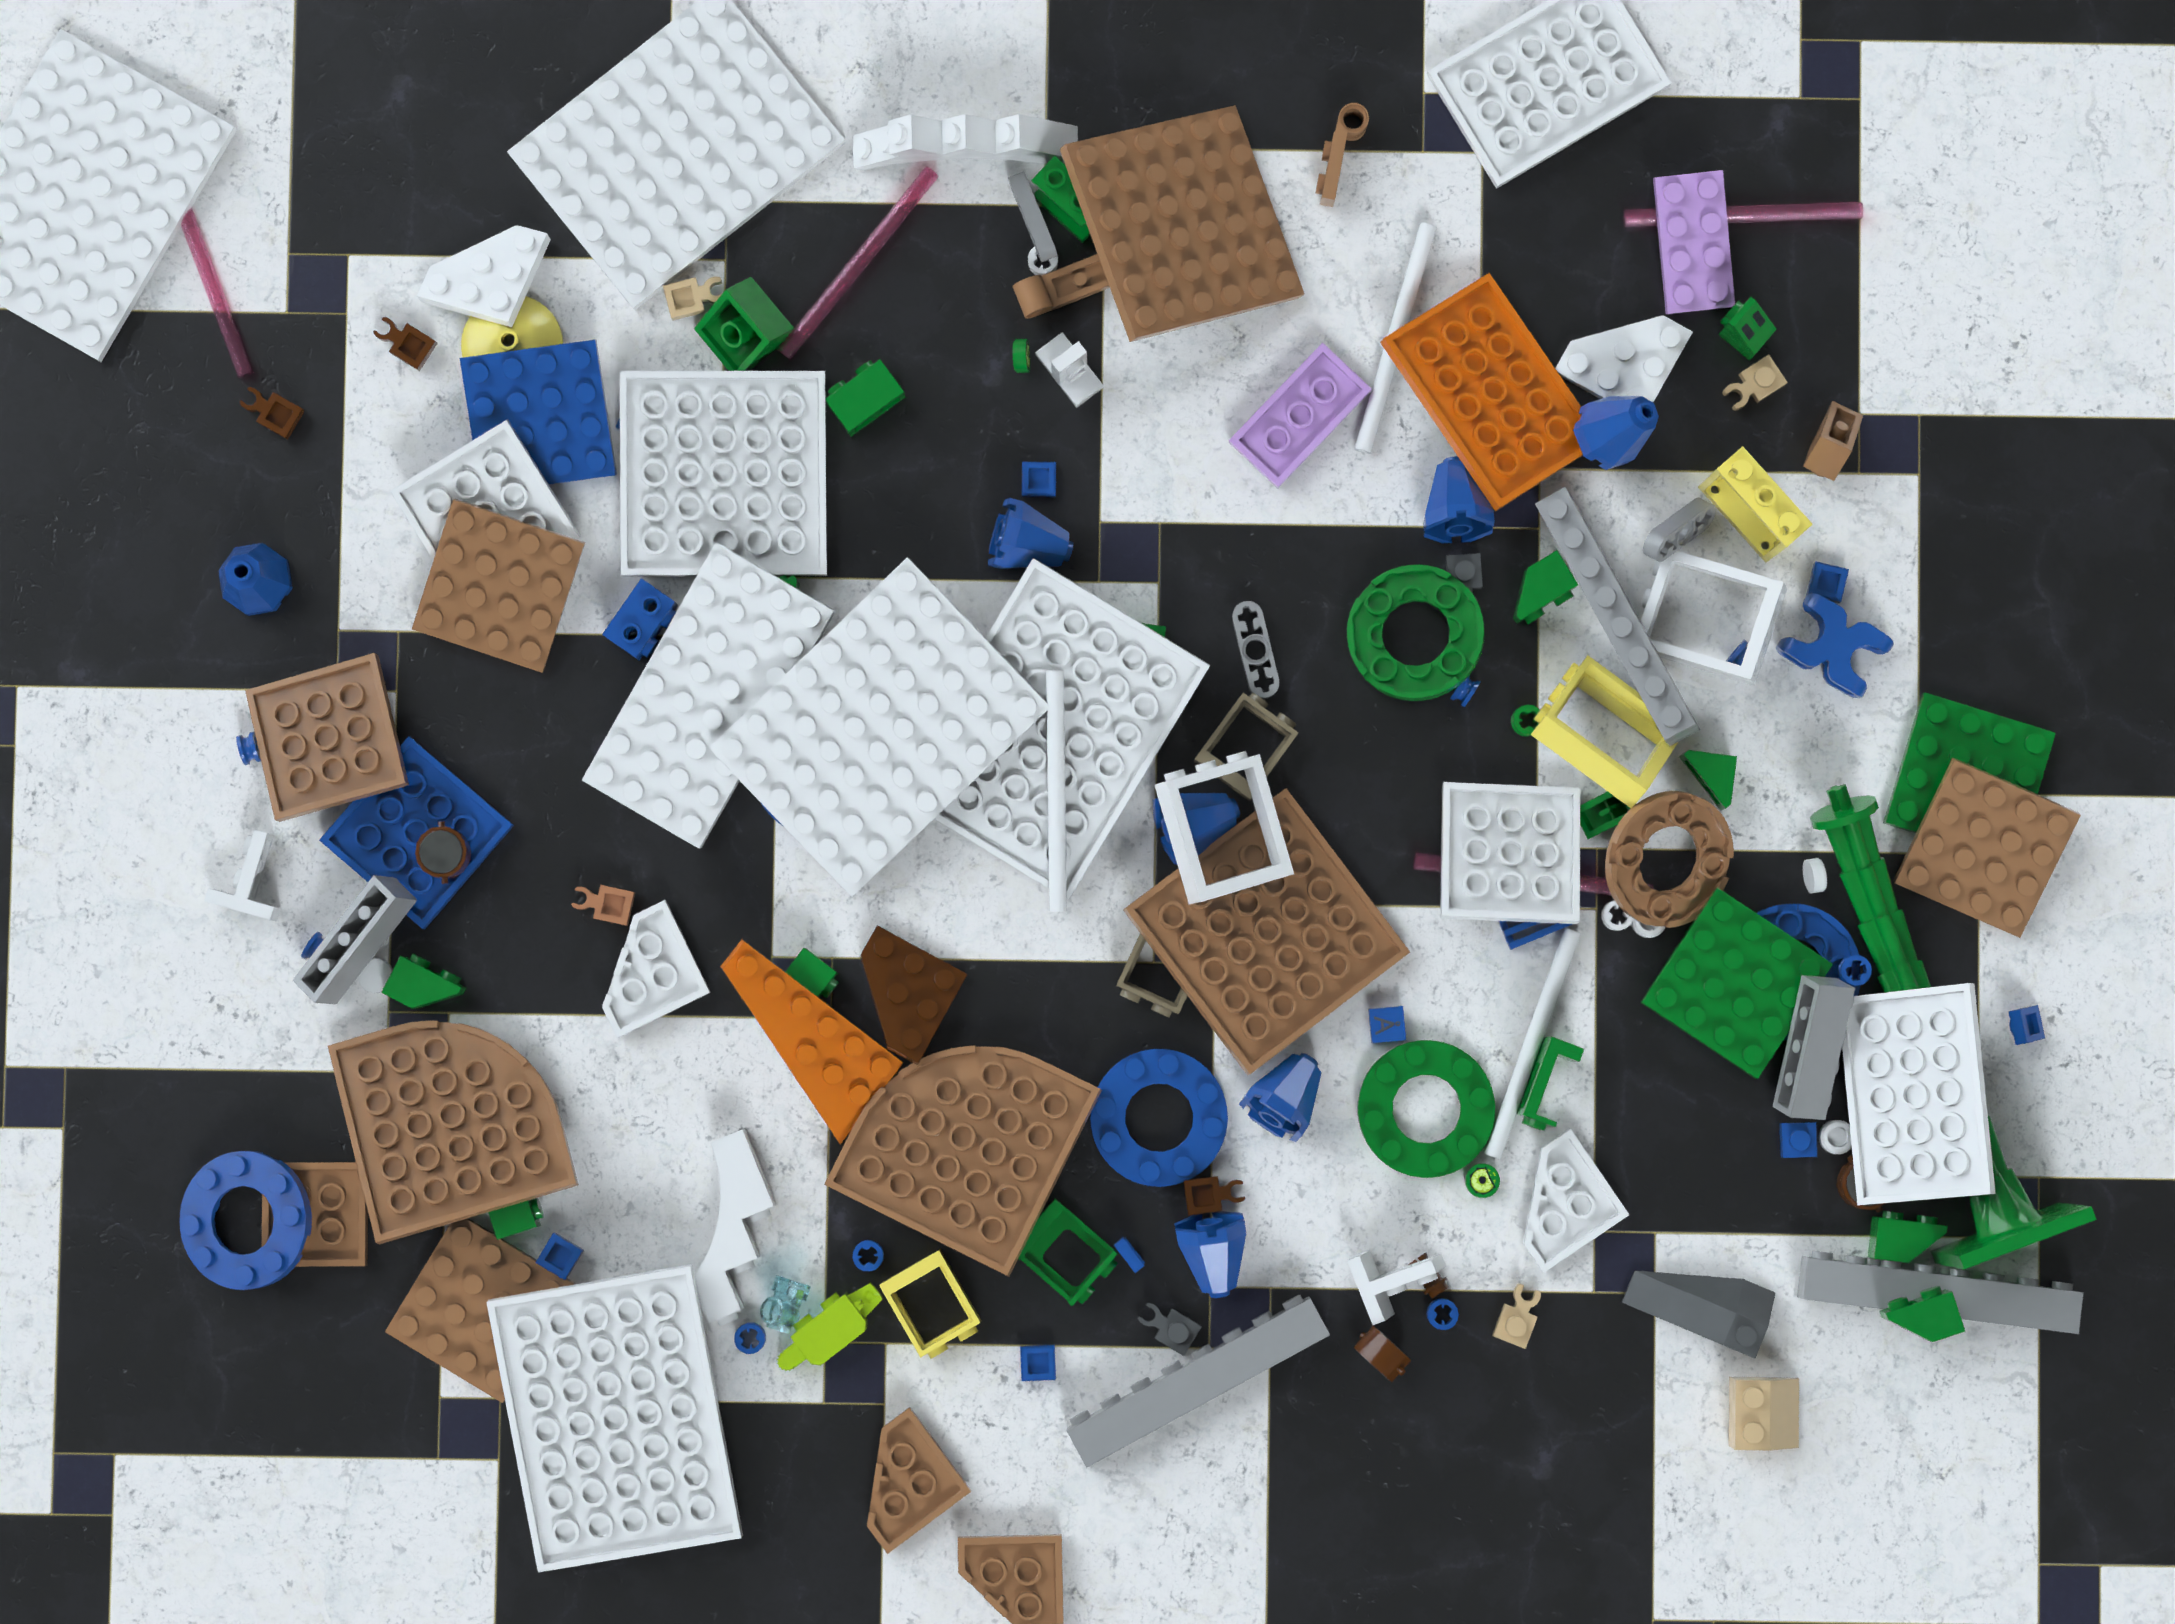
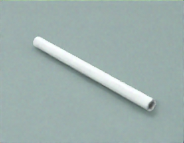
M1420 223L1388 335L1410 321L1437 228L1432 224ZM1385 349L1381 356L1355 446V450L1366 454H1371L1396 369V365Z
M1046 670L1048 704L1049 911L1064 912L1067 911L1063 670Z
M1565 928L1484 1153L1491 1157L1501 1159L1581 935L1577 931Z

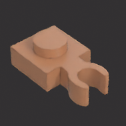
M600 885L599 893L596 895L587 888H575V891L584 892L587 900L582 905L572 903V907L579 910L595 908L593 919L628 926L635 892Z

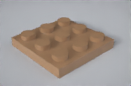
M284 1162L296 1173L303 1183L308 1194L312 1212L311 1234L307 1236L301 1252L303 1256L295 1267L367 1266L368 1209L356 1162ZM262 1194L263 1247L272 1234L274 1217L270 1203Z

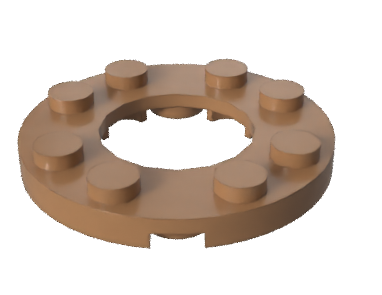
M1682 791L1656 793L1634 805L1616 826L1606 852L1605 873L1607 885L1617 905L1630 917L1649 926L1671 928L1695 920L1715 888L1723 891L1729 879L1726 877L1729 860L1734 856L1731 831L1725 818L1710 802ZM1666 827H1681L1692 836L1696 846V862L1693 870L1681 885L1672 890L1657 891L1652 889L1644 882L1639 869L1643 859V847L1645 843L1649 842V838L1655 832Z

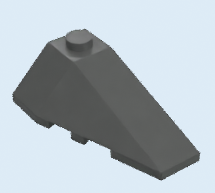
M1634 1270L1621 1302L1755 1359L1769 1326L1776 1292L1741 1278Z

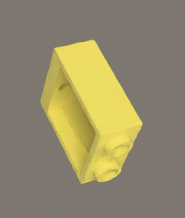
M941 1249L879 1285L920 1358L928 1354L930 1359L948 1349L946 1345L948 1341L958 1336L961 1342L978 1332L976 1325L981 1323V1319ZM940 1267L968 1319L925 1343L896 1291Z

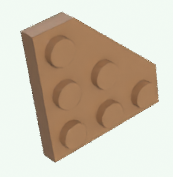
M911 1407L883 1426L880 1435L867 1527L887 1554L971 1492L969 1486Z
M1062 1534L958 1537V1573L981 1593L1011 1624H1064Z

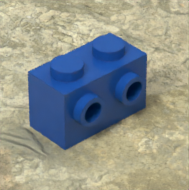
M641 578L602 635L640 661L643 655L648 658L659 643L655 638L663 627L665 629L668 628L677 612L675 610L678 604ZM652 604H657V608L649 612V607ZM637 632V637L629 640L630 634Z

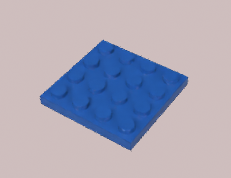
M596 339L459 358L472 441L508 419L548 485L617 475Z
M408 736L401 744L400 749L409 785L352 801L319 841L367 882H369L373 875L396 878L417 899L406 915L422 929H426L514 825L413 738ZM438 822H445V827H450L463 834L469 842L471 849L470 863L467 868L457 877L448 878V884H441V879L424 872L418 865L415 855L416 844L421 835L430 828L438 827Z

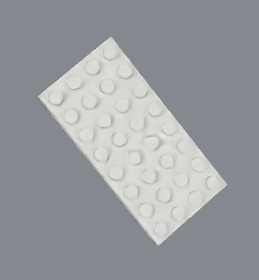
M715 543L582 781L699 849L702 848L740 781L714 755L709 747L819 642L836 611L723 545Z

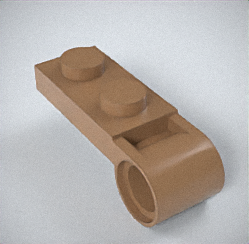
M1349 103L1340 110L1332 142L1325 140L1321 161L1328 162L1326 174L1319 173L1315 194L1322 195L1320 205L1334 206L1346 140H1358L1366 132L1369 114L1361 104ZM1349 115H1354L1361 120L1362 125L1359 128L1351 129L1345 125L1343 119Z
M1098 254L1043 276L1034 275L1025 278L1012 286L1025 319L1039 316L1110 288Z

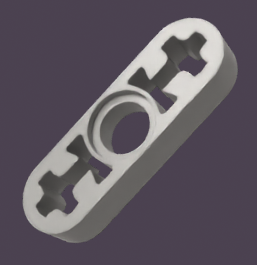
M1023 171L1008 177L1014 198L1040 261L1044 262L1057 257L1053 240L1025 172Z
M1699 497L1694 499L1649 533L1644 542L1643 553L1658 562L1666 560L1710 526L1716 512L1715 505Z
M1244 601L1235 607L1232 614V622L1250 692L1255 693L1262 699H1268L1277 692L1279 687L1275 660L1262 609L1255 602ZM1244 608H1248L1250 613L1257 614V618H1254L1252 621L1253 630L1256 631L1260 628L1262 635L1252 634L1242 639L1241 633H1248L1245 621L1239 622L1238 617L1243 614ZM1256 640L1264 644L1266 652L1261 659L1254 660L1247 656L1246 646L1251 641ZM1269 661L1270 668L1264 667L1263 670L1266 679L1272 678L1273 684L1269 685L1268 692H1263L1261 687L1255 688L1254 683L1259 680L1258 670L1250 672L1249 666H1260Z

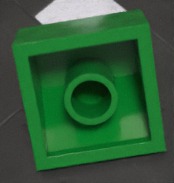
M752 277L726 289L694 328L728 371H750L776 350L794 329Z

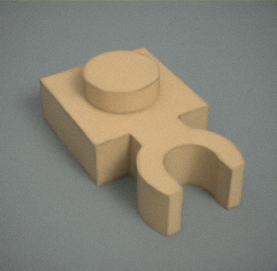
M696 277L664 285L663 289L672 321L704 313L703 303L709 301L714 304L722 295L714 296L711 294L713 286L722 284L721 278L711 277L702 286H698Z
M1767 355L1739 374L1743 381L1742 384L1732 383L1723 390L1722 394L1726 396L1734 391L1740 395V401L1732 407L1736 411L1746 405L1749 396L1752 395L1758 403L1785 386L1788 382L1770 355Z
M1518 1283L1513 1292L1516 1301L1513 1307L1504 1303L1492 1336L1526 1349L1538 1318L1530 1314L1529 1311L1531 1307H1534L1540 1301L1541 1292L1535 1290L1530 1300H1524L1521 1297L1524 1285Z

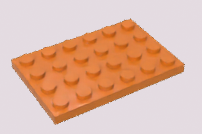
M1490 273L1389 334L1380 342L1495 512L1583 455L1573 431L1575 423L1581 417V414L1578 415L1581 407Z

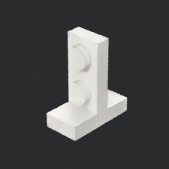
M1063 332L1035 352V355L1076 408L1104 388V385L1087 365V351L1079 341L1072 345Z
M254 830L252 836L248 835L243 846V855H246L242 869L238 868L233 880V888H236L235 895L208 888L204 901L264 919L277 921L281 908L255 901L274 835Z
M1370 1250L1359 1253L1347 1260L1372 1325L1386 1321L1395 1314L1388 1296L1407 1290L1406 1284L1417 1280L1418 1285H1423L1438 1278L1436 1273L1446 1267L1442 1255L1438 1254L1379 1275Z

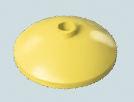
M526 296L512 328L470 316L463 329L461 352L462 357L558 345L563 344V336L553 314L543 304ZM506 336H514L515 341L513 345H503V340Z

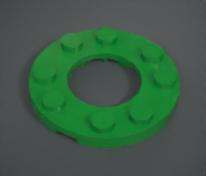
M1400 566L1377 576L1359 598H1356L1348 618L1347 641L1356 668L1363 678L1378 691L1401 700H1429L1454 690L1472 673L1479 661L1484 646L1485 628L1483 616L1473 593L1461 581L1453 577L1451 573L1433 566ZM1412 601L1427 602L1438 608L1447 618L1450 628L1449 641L1444 651L1432 662L1420 666L1405 665L1395 660L1385 649L1382 639L1383 626L1389 614L1400 605Z
M1420 1040L1408 1042L1389 1050L1371 1066L1359 1092L1357 1116L1361 1133L1367 1145L1384 1164L1409 1176L1434 1178L1462 1169L1482 1151L1494 1125L1495 1098L1485 1072L1470 1055L1444 1042ZM1420 1075H1433L1447 1081L1456 1091L1460 1103V1115L1454 1130L1444 1139L1432 1143L1416 1142L1406 1137L1397 1127L1393 1116V1100L1399 1088L1409 1079Z

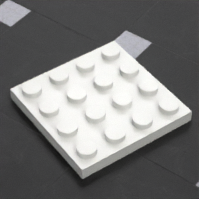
M508 419L390 491L433 560L453 499H458L574 539L581 537Z
M1443 782L1440 918L1578 924L1580 921V788Z

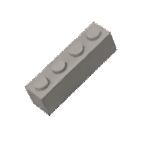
M373 875L293 981L314 1003L337 1004L409 912L417 899L396 878Z
M1801 976L1772 1106L1790 1118L1826 1120L1828 1107L1832 1101L1831 1093L1835 1075L1839 1070L1842 1044L1846 1038L1849 1013L1854 1003L1855 988L1838 978Z

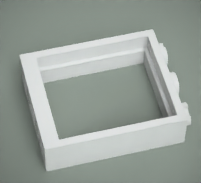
M1676 551L1662 562L1656 560L1652 572L1656 576L1652 589L1647 588L1642 599V607L1645 610L1641 623L1649 638L1674 564L1766 591L1741 666L1651 639L1660 658L1755 686L1787 591L1785 583Z
M1246 751L1226 756L1227 764L1217 766L1216 761L1212 760L1195 765L1196 773L1185 775L1184 769L1164 774L1166 781L1155 784L1189 904L1200 903L1294 874L1260 754L1248 757ZM1244 770L1272 865L1206 885L1179 788Z

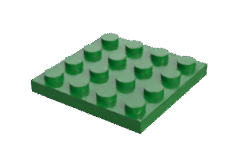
M1926 692L1922 693L1883 823L1916 833L1952 758L2038 794L2056 733Z
M1715 888L1640 1003L1753 1078L1758 1079L1790 1030L1801 976L1825 977L1833 964L1721 889Z

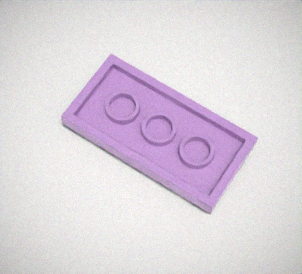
M1723 170L1653 178L1666 314L1733 307L1735 305Z
M1322 343L1231 437L1229 443L1278 489L1372 389Z

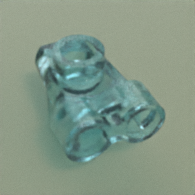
M776 1275L771 1289L774 1291L773 1297L767 1298L760 1308V1316L766 1323V1327L789 1334L792 1326L799 1320V1309L803 1300L807 1301L811 1286Z

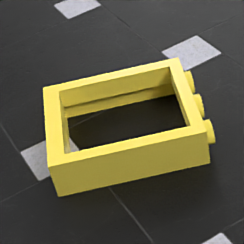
M1743 446L1698 486L1765 563L1787 548L1813 525ZM1713 486L1718 488L1717 494L1711 492ZM1762 542L1768 544L1767 550L1762 549Z
M1587 655L1579 666L1573 663L1562 677L1566 684L1559 683L1550 694L1548 700L1552 704L1550 706L1545 703L1537 713L1534 720L1538 722V725L1531 735L1625 805L1632 808L1648 790L1678 742L1669 746L1662 737L1639 693ZM1577 687L1656 744L1637 775L1631 773L1557 718Z

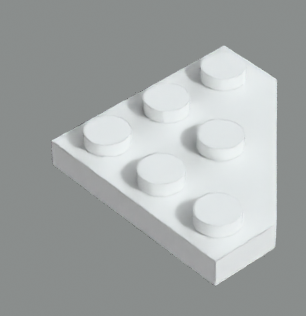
M519 225L511 227L430 266L417 297L426 304L512 328L551 239L544 232Z
M1662 315L1570 341L1555 369L1562 378L1600 399L1609 396H1643L1654 402L1693 332Z
M666 900L635 914L630 924L627 939L621 950L609 991L602 1005L617 1038L711 993Z
M1568 1129L1544 1145L1539 1156L1523 1244L1541 1271L1545 1273L1629 1216V1213L1572 1129Z

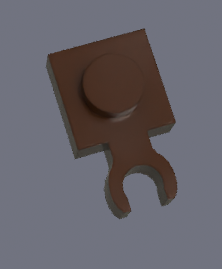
M382 317L381 320L390 325V331L382 335L374 330V335L383 342L394 343L389 352L420 372L438 343L408 323L400 331L391 319Z
M248 387L247 390L256 395V402L252 405H247L240 400V405L250 412H260L256 422L288 440L305 410L272 392L267 401L257 389Z
M1218 1176L1185 1180L1184 1188L1188 1215L1222 1211L1221 1200H1230L1234 1203L1244 1201L1245 1196L1235 1198L1231 1195V1188L1236 1184H1243V1181L1232 1180L1225 1186H1219Z

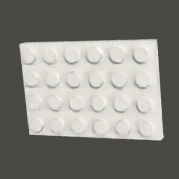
M1547 0L1427 71L1428 78L1496 189L1668 88L1672 83L1621 0Z
M1973 983L1854 996L1842 1051L1857 1205L1996 1194L1975 985Z

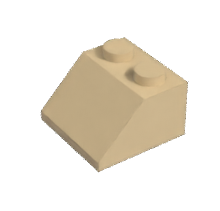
M1729 1377V1447L1734 1450L1764 1451L1799 1448V1378Z

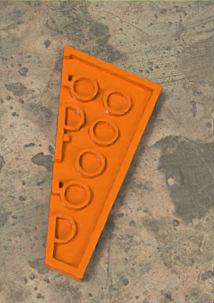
M741 939L720 967L746 1003L836 1140L841 1144L852 1130L866 1104L881 1087L884 1088L903 1062Z

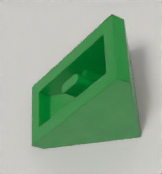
M1688 750L1679 756L1720 811L1731 805L1737 756Z
M1607 791L1580 805V826L1587 839H1590L1618 825L1619 821L1631 808Z

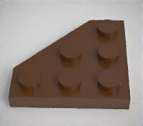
M877 925L863 949L860 959L867 976L887 1049L918 1065L965 981L967 974Z

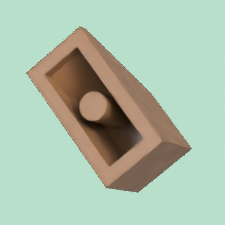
M1832 401L1809 448L1803 467L1811 470L1817 476L1835 481L1852 452L1863 415Z

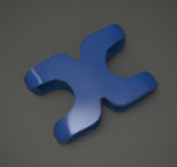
M1815 593L1807 594L1803 601V608L1805 612L1818 622L1820 630L1818 638L1812 643H1805L1793 637L1783 638L1776 646L1777 652L1802 669H1812L1822 663L1823 678L1828 685L1852 698H1862L1867 690V684L1865 680L1852 670L1850 663L1852 653L1856 649L1863 648L1875 654L1883 655L1890 652L1894 645L1893 640L1867 622H1858L1847 628V614L1841 606Z

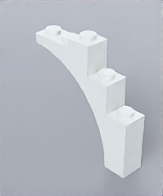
M911 114L889 120L888 126L853 135L854 169L868 170L901 163L950 159H995L1047 164L1054 155L1064 163L1060 148L1065 144L1078 141V127L1021 114L998 120L967 114L945 120H937Z
M746 1129L711 1142L719 1174L721 1195L719 1215L710 1249L695 1274V1281L701 1311H704L708 1323L717 1320L719 1326L738 1319L736 1312L744 1308L729 1270L733 1268L735 1274L755 1267L753 1260L760 1257L745 1218L750 1216L753 1223L770 1216L769 1208L776 1206Z

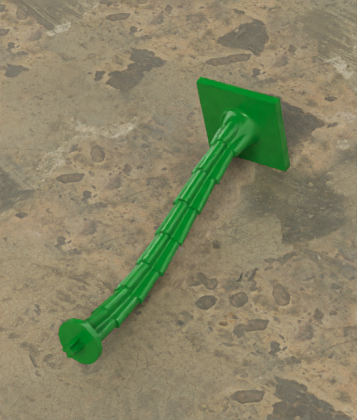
M1846 784L1830 787L1831 789L1826 791L1830 805L1814 812L1810 816L1813 829L1826 831L1842 870L1839 873L1840 878L1861 923L1857 926L1880 973V976L1877 978L1885 993L1930 988L1931 985L1923 961H1918L1903 910H1898L1884 857L1880 858L1870 815L1879 808L1876 798L1870 795L1850 798ZM1988 1116L1996 1194L1969 1196L1977 1231L1976 1234L1933 1249L1930 1252L1935 1264L1967 1269L2097 1219L2092 1206L2055 1203L2036 1211L2013 1169L2007 1168L1990 1116Z

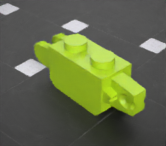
M872 1283L851 1294L846 1292L841 1297L835 1292L820 1304L823 1311L816 1317L812 1318L808 1313L793 1325L796 1330L790 1336L793 1343L778 1355L777 1364L782 1370L790 1371L806 1359L812 1365L821 1366L865 1332L868 1322L866 1317L883 1300L882 1295Z

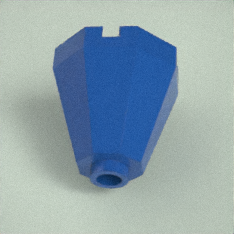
M1609 396L1580 407L1578 415L1581 414V417L1575 423L1573 431L1583 456L1590 461L1598 460L1602 463L1598 466L1608 470L1627 464L1636 458L1656 428L1659 415L1654 403L1643 396Z
M1454 456L1444 459L1443 463L1438 464L1423 522L1424 537L1444 544L1452 543V537L1461 536L1462 543L1472 542L1492 534L1495 520L1491 504L1459 457Z
M1013 498L1004 500L1002 507L1008 508L1006 515L999 513L996 519L989 545V554L995 555V557L988 559V566L999 569L1027 568L1032 559L1035 558L1048 567H1059L1062 565L1063 560L1069 561L1074 544L1072 541H1069V532L1023 501Z
M264 543L235 547L218 570L223 599L248 616L277 611L285 595L287 596L293 588L288 560Z
M1180 793L1197 855H1200L1214 841L1237 825V818L1240 817L1238 804L1234 798L1230 799L1226 793ZM1156 798L1152 800L1154 823L1156 829L1162 827L1165 835L1159 837L1162 847L1175 865L1177 861L1159 799Z
M1305 1053L1290 1055L1252 1085L1239 1105L1242 1109L1248 1105L1250 1111L1247 1115L1250 1119L1273 1135L1283 1138L1285 1133L1292 1134L1289 1140L1297 1142L1310 1125L1322 1074L1317 1067L1318 1062Z
M1217 1211L1211 1212L1213 1218L1202 1220L1203 1214H1197L1174 1223L1178 1245L1202 1293H1209L1211 1298L1228 1296L1230 1290L1237 1287L1246 1239L1243 1213Z

